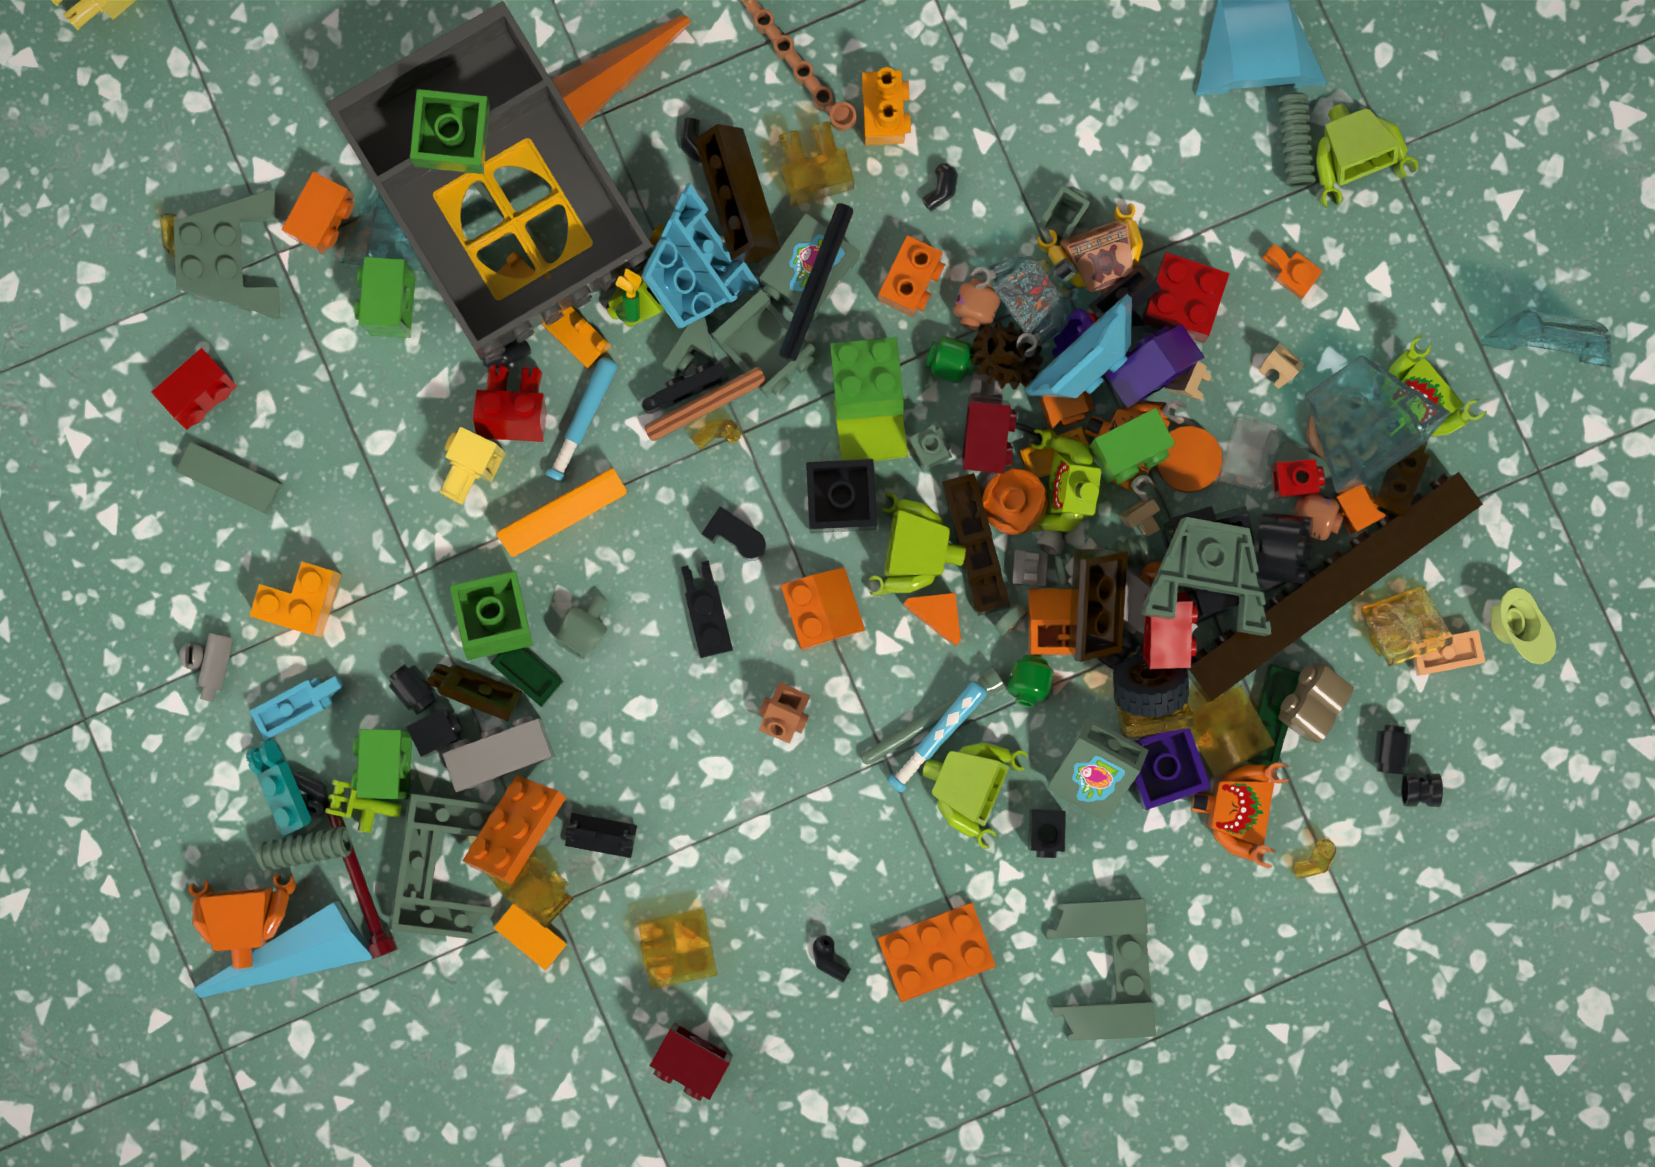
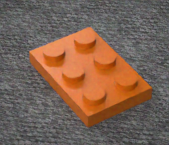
M516 775L462 861L476 870L512 885L566 797L558 790Z
M972 902L877 937L901 1002L996 967Z

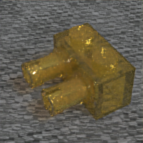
M828 121L822 122L824 134L821 133L819 123L810 127L818 155L812 158H805L799 131H790L792 143L789 142L787 132L778 137L786 160V164L781 166L791 207L854 189V176L846 149H837L831 128L832 125Z

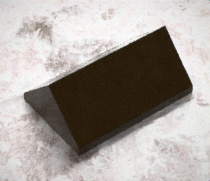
M1074 549L1069 651L1075 661L1082 662L1122 652L1128 551Z

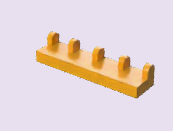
M513 252L506 259L507 263L497 273L513 278H526L533 275L535 271L516 252ZM572 307L562 311L564 316L557 322L548 326L545 322L541 324L588 370L611 348L610 343Z

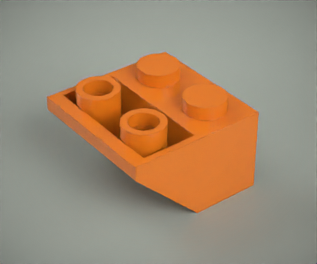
M1028 589V655L1072 656L1069 651L1072 589Z

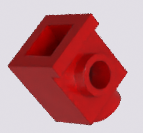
M1316 459L1277 462L1271 466L1275 499L1317 494L1320 492L1319 486L1325 485L1323 466H1317ZM1298 471L1306 474L1305 483H1300L1296 480V473Z

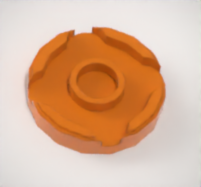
M1195 426L1179 427L1169 432L1175 445L1168 451L1170 456L1164 462L1156 465V470L1162 480L1171 489L1183 493L1198 492L1211 485L1219 475L1223 463L1222 450L1216 438L1205 429Z
M1012 468L1008 469L1009 471L1004 472V474L998 473L992 477L984 488L982 501L990 525L1001 533L1017 535L1030 531L1043 519L1048 506V495L1045 486L1036 475L1029 470Z

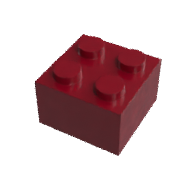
M968 397L961 462L963 470L1004 474L1005 465L1011 466L1013 446L1011 442L1007 441L1008 432H1015L1017 412H1015V409H1011V404L1008 400Z
M674 1022L649 1066L655 1069L653 1074L669 1084L675 1080L684 1085L683 1091L692 1098L701 1101L705 1097L710 1100L730 1065L733 1055Z

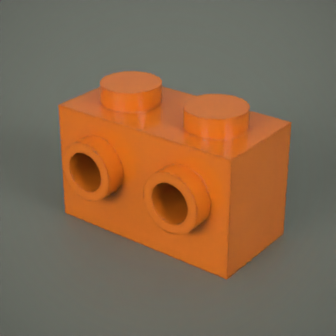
M313 171L281 230L288 237L324 255L326 249H331L336 243L339 235L337 229L342 220L348 219L355 205L353 202L355 197L347 188Z
M907 235L881 287L878 301L911 317H914L917 309L923 312L931 296V293L927 292L931 280L938 282L946 265L941 262L943 252Z

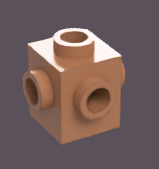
M779 682L772 699L765 697L758 715L764 718L759 731L790 744L795 731L802 734L809 715L805 714L804 710L810 695Z

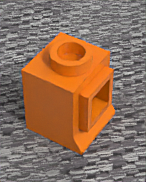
M1086 391L1077 398L1042 396V399L1039 400L1047 427L1051 430L1058 424L1063 428L1082 422L1087 413L1093 410L1090 394Z
M1353 480L1336 489L1339 496L1334 499L1339 502V513L1344 515L1343 524L1349 535L1386 516L1376 509L1379 506L1373 503L1375 498L1368 486L1364 487L1362 483L1356 485Z

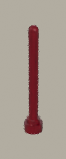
M327 813L332 828L336 830L342 826L346 828L342 816ZM352 844L350 855L343 857L371 934V938H369L371 945L368 946L372 959L396 951L398 948L394 937H390L388 931L384 932Z

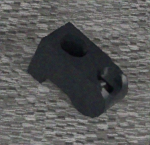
M719 506L701 533L704 538L713 544L718 537H721L736 547L739 554L748 561L760 559L766 551V542L763 535L721 506Z

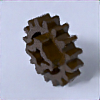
M997 321L994 327L986 324L983 331L977 333L971 347V353L974 354L971 363L973 365H980L977 372L978 375L987 374L989 376L987 383L991 384L994 380L999 381L1001 389L1005 387L1006 383H1010L1012 389L1016 390L1020 383L1026 387L1031 379L1037 376L1044 359L1039 356L1042 347L1037 345L1034 356L1026 357L1025 352L1032 345L1026 342L1017 348L1019 336L1026 331L1022 328L1019 331L1014 329L1013 322L1004 327L1001 321Z

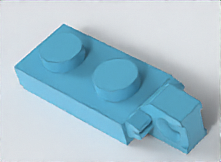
M336 676L323 683L319 677L313 680L308 679L249 712L264 741L326 710V707L333 704L330 697L346 688L340 677Z

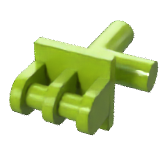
M332 780V785H335L333 794H329L328 799H331L330 808H326L325 813L351 818L353 808L362 810L358 830L368 833L372 831L375 813L399 818L402 808L401 804L372 798H356L357 791L352 790L351 783ZM345 787L351 788L349 798L343 797ZM341 801L347 803L346 812L339 811Z

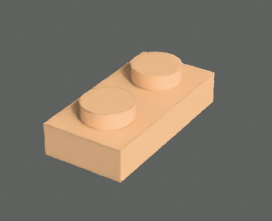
M1479 630L1410 643L1417 676L1486 663Z

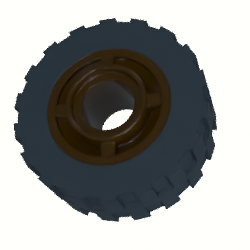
M1138 654L1132 658H1127L1121 664L1119 663L1116 666V670L1113 671L1115 703L1118 707H1121L1122 711L1131 713L1134 716L1138 715L1149 718L1173 714L1174 711L1182 709L1183 705L1188 702V669H1150L1144 661L1143 655Z

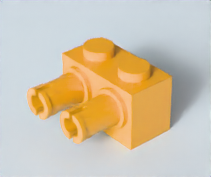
M890 67L881 68L879 71L862 72L865 146L904 144L905 133H911L910 113H904L903 101H909V81H902V70H894Z

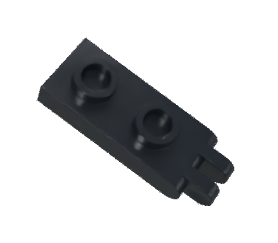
M713 361L707 362L695 369L696 374L686 379L681 375L665 383L667 388L643 400L642 407L644 411L648 414H653L728 380L722 362L716 365Z

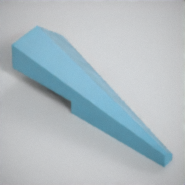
M336 901L253 951L252 967L233 969L231 965L193 988V990L200 998L358 963L370 960L372 957L368 944L359 929H355L341 903Z

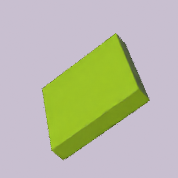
M834 399L841 460L874 459V462L908 458L903 414L837 420Z

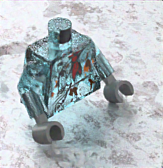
M1023 256L1008 258L989 266V270L984 267H977L972 271L970 278L978 274L985 278V282L976 285L975 289H984L990 280L995 281L991 286L1024 331V334L1020 335L1017 340V348L1023 343H1030L1032 347L1025 352V356L1032 357L1036 353L1038 343L1044 344L1062 330L1069 311L1068 303L1073 297L1065 282L1073 277L1077 271L1067 258H1063L1053 267L1047 259Z

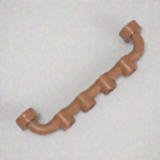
M738 0L743 2L754 18L756 31L760 34H766L772 41L776 57L786 60L791 66L796 83L806 86L811 92L816 109L825 111L828 114L833 128L838 131H848L853 128L856 123L855 108L847 102L835 103L833 101L832 91L828 87L822 86L813 75L812 65L800 58L794 50L793 40L789 36L783 35L774 24L773 14L769 10L763 9L757 0ZM763 18L770 21L767 25L758 23ZM781 44H787L789 49L781 51L778 47ZM800 70H807L809 74L801 77L798 75V72ZM825 95L829 100L822 103L818 101V97Z

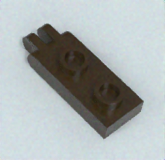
M1408 434L1404 443L1398 441L1373 501L1374 504L1403 517L1409 510L1430 454L1424 452L1427 441L1421 439L1417 448L1412 447L1415 436Z
M437 664L428 677V683L436 687L441 695L505 721H509L522 695V691L456 664L450 667Z

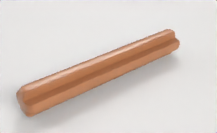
M755 367L646 424L644 428L650 440L656 441L764 385L767 380L762 369Z

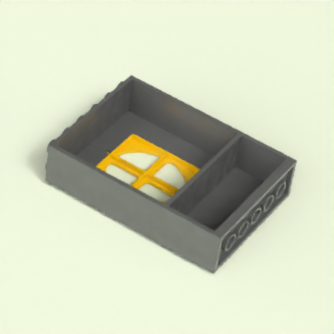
M504 1L326 103V106L480 360L486 356L488 360L496 358L506 351L505 345L515 339L518 343L528 339L535 333L533 329L544 322L547 326L557 322L564 316L562 311L572 305L576 309L584 306L593 299L591 294L603 288L606 292L616 287L618 277L624 275L626 268L636 274L641 272L653 251L650 241ZM417 89L487 96L490 104L484 174L414 167L410 159ZM501 167L523 168L543 178L550 184L552 191L549 195L522 211H516L512 208L495 180L494 172ZM481 181L493 197L504 219L500 224L470 240L463 234L461 207L468 188L473 183ZM555 205H561L566 211L568 220L567 241L561 256L555 262L547 263L526 231L525 225L528 221ZM512 233L517 237L533 263L535 272L526 278L504 276L485 266L477 258V253L480 249L502 236Z

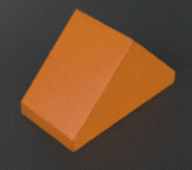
M956 593L913 597L905 601L903 606L954 647L958 645L961 641Z

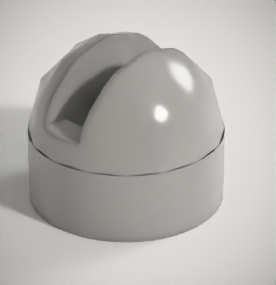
M1045 530L1040 535L1036 545L1050 555L1060 556L1065 547L1066 539L1061 531Z
M198 643L184 645L179 652L180 663L187 669H200L206 648ZM189 648H193L192 664H188Z

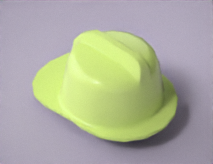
M1521 588L1508 590L1502 597L1501 603L1494 605L1490 609L1493 633L1501 642L1514 645L1522 657L1534 664L1549 662L1555 655L1556 650L1555 635L1551 626L1539 610L1530 593Z

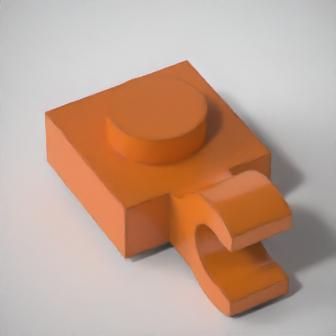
M1275 244L1269 247L1262 257L1266 263L1280 272L1274 280L1299 299L1306 295L1323 272L1297 251L1289 258Z

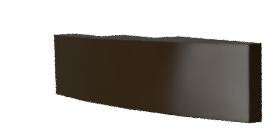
M972 473L942 481L957 543L966 548L963 565L977 615L981 616L1010 608V601L1001 574V566L975 474Z

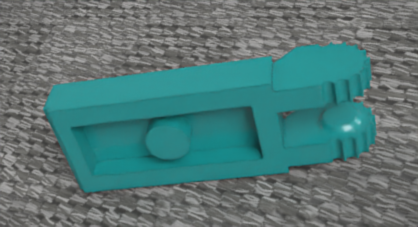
M270 739L261 743L260 748L253 747L248 750L246 761L249 763L250 770L257 774V779L282 837H285L312 824L313 821L287 761L285 762L277 743Z

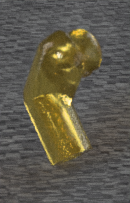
M172 213L160 215L163 248L175 260L173 221L177 220V216Z
M713 419L706 423L690 439L700 450H703L715 438H725L729 443H735L741 438L742 432L738 428V424L731 419Z
M1328 838L1320 839L1308 860L1292 863L1295 878L1301 879L1326 873L1336 855L1334 842Z

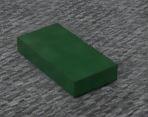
M525 648L499 653L490 663L540 707L545 705L564 682Z

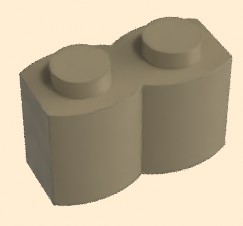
M1312 663L1300 673L1296 691L1289 694L1283 700L1278 719L1306 741L1320 743L1331 730L1336 715L1349 701L1354 687L1327 665Z

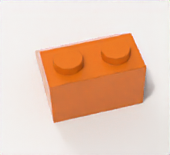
M845 567L813 574L781 585L802 651L865 631Z

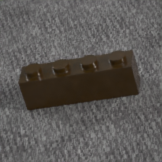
M722 124L714 125L694 138L730 258L734 261L758 263L781 248L744 129Z

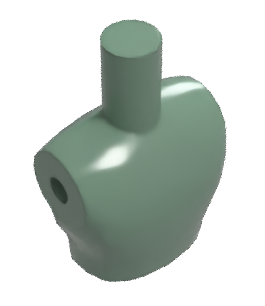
M596 595L586 611L572 606L560 624L555 642L576 657L584 659L597 646L607 631V627L597 619L608 603L607 600Z

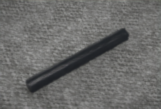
M843 203L836 205L779 353L784 359L795 361L798 357L852 218L853 208Z

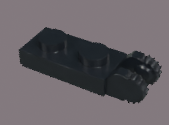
M709 560L701 562L702 574L707 584V588L695 591L691 569H689L688 565L681 567L687 590L685 597L701 659L733 651L717 585L715 586Z

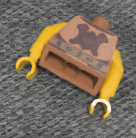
M1129 203L1127 207L1129 215H1122L1117 205L1113 214L1115 221L1061 240V246H1058L1056 232L1049 230L1053 242L1045 244L1038 236L1039 248L1041 251L1048 253V257L1055 267L1063 260L1072 271L1065 279L1072 285L1080 288L1083 287L1088 292L1100 290L1101 294H1103L1138 265L1143 241L1137 222L1132 220L1136 211L1135 206Z

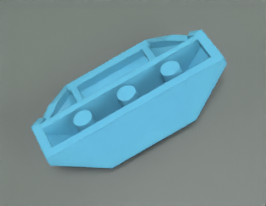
M1128 294L1121 298L1030 382L1025 391L1033 396L1077 398L1084 391L1091 394L1104 381L1101 376L1108 369L1114 373L1128 359L1125 354L1131 346L1132 298Z

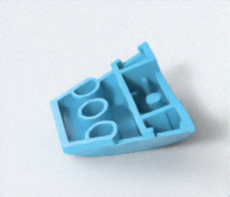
M1290 0L1217 1L1196 96L1228 93L1230 89L1287 84H1293V87L1327 84Z
M691 183L686 184L666 227L644 266L641 276L678 328H683L712 313L715 308L726 302L735 301L738 299V296L749 290L754 291L761 287L745 262L731 260L727 247L704 215L709 209Z

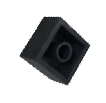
M874 459L806 462L810 533L877 530Z

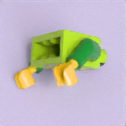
M656 226L649 240L650 243L657 244L664 227ZM626 268L623 277L619 276L616 281L618 289L608 301L606 310L611 318L615 320L620 319L626 326L632 327L661 313L664 308L641 277L642 271L636 274Z

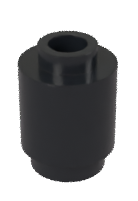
M404 664L390 675L393 681L389 687L408 711L413 710L416 715H419L438 699L433 693L435 691L434 687L428 683V680L415 665L408 668Z
M1385 725L1384 731H1377L1374 763H1377V772L1404 775L1405 767L1409 765L1411 734L1405 733V727Z

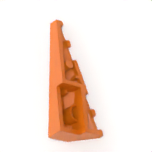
M684 14L551 79L581 129L619 91L623 92L691 24V20Z

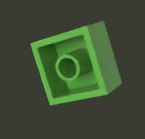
M417 89L410 159L414 167L484 174L490 104L487 96Z
M364 257L363 267L359 266L357 284L359 287H362L361 300L357 299L355 302L354 315L355 319L359 320V324L371 336L411 338L416 273L405 259Z
M897 337L830 343L837 420L904 414V397Z
M1154 408L1095 438L1090 444L1089 449L1095 463L1101 467L1102 476L1106 484L1115 480L1118 485L1134 477L1139 472L1138 467L1145 464L1148 470L1164 462L1170 456L1168 451L1175 443L1157 408Z
M516 571L450 585L461 642L467 661L533 646Z
M360 729L359 736H355L353 744L354 756H358V770H354L352 774V790L357 791L356 798L408 799V794H410L412 738L409 732L403 730Z

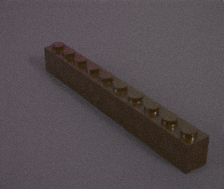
M1445 472L1429 484L1432 487L1431 491L1424 496L1420 492L1414 495L1409 510L1404 517L1399 514L1395 516L1391 511L1376 522L1379 528L1368 535L1366 531H1363L1349 541L1352 548L1344 554L1337 550L1322 561L1325 567L1314 574L1312 570L1308 571L1306 584H1297L1298 587L1290 593H1287L1284 589L1269 599L1268 602L1271 606L1264 613L1266 622L1270 621L1271 635L1260 636L1237 631L1234 633L1230 628L1214 639L1217 646L1208 652L1202 648L1196 652V656H1191V668H1187L1188 675L1206 702H1211L1482 506L1483 503L1460 472L1450 477Z

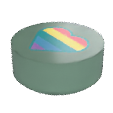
M1020 605L1013 606L995 625L996 629L1005 637L1026 617L1027 612Z

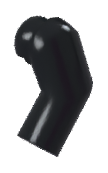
M687 117L684 118L681 148L691 161L699 164L701 160L694 138L699 134L700 120Z
M941 163L935 169L937 187L922 198L924 205L930 212L955 195L958 174L956 169L948 163Z
M526 340L520 343L515 342L505 347L506 351L496 358L488 360L486 356L481 360L484 361L483 365L489 368L496 365L497 369L499 365L505 366L530 355L531 348Z
M298 770L293 777L299 790L307 795V810L311 816L320 817L322 814H325V810L330 803L326 786L323 782Z
M822 935L814 941L812 948L816 967L843 983L851 968L836 960L833 938L828 935Z

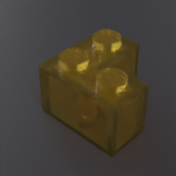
M535 854L533 856L530 855L512 885L488 875L506 899L544 928L573 900V897L565 889L569 885L568 882L555 870L551 874L548 873V866Z

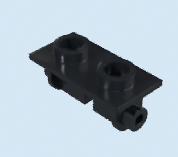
M571 813L570 821L567 823L565 831V846L631 858L637 825Z

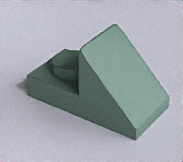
M705 316L686 327L662 364L664 370L674 377L677 376L679 371L684 373L689 368L694 359V355L691 354L693 350L715 363Z

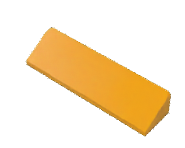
M610 468L497 531L496 535L507 552L512 557H515L625 496L627 490L615 469Z

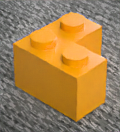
M301 562L292 593L259 584L249 616L322 638L342 574Z

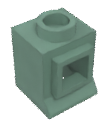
M1062 185L1041 218L1039 226L1048 232L1049 230H1054L1057 237L1061 240L1069 238L1088 210L1091 202L1086 200V194L1078 188L1070 186L1068 189ZM1062 204L1076 212L1069 224L1055 217Z
M935 425L908 439V445L911 449H915L922 463L920 468L923 472L952 458L950 453L952 448L941 428H936Z

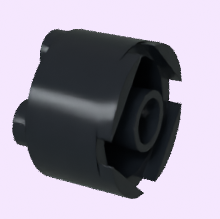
M1264 513L1262 515L1257 533V540H1260L1259 551H1255L1259 570L1256 572L1257 578L1269 581L1306 584L1308 577L1306 560L1312 561L1314 555V541L1308 540L1313 531V517Z

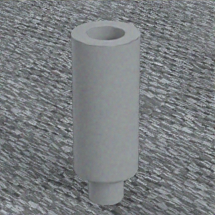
M209 633L197 686L202 687L201 700L213 702L216 690L222 691L233 638Z

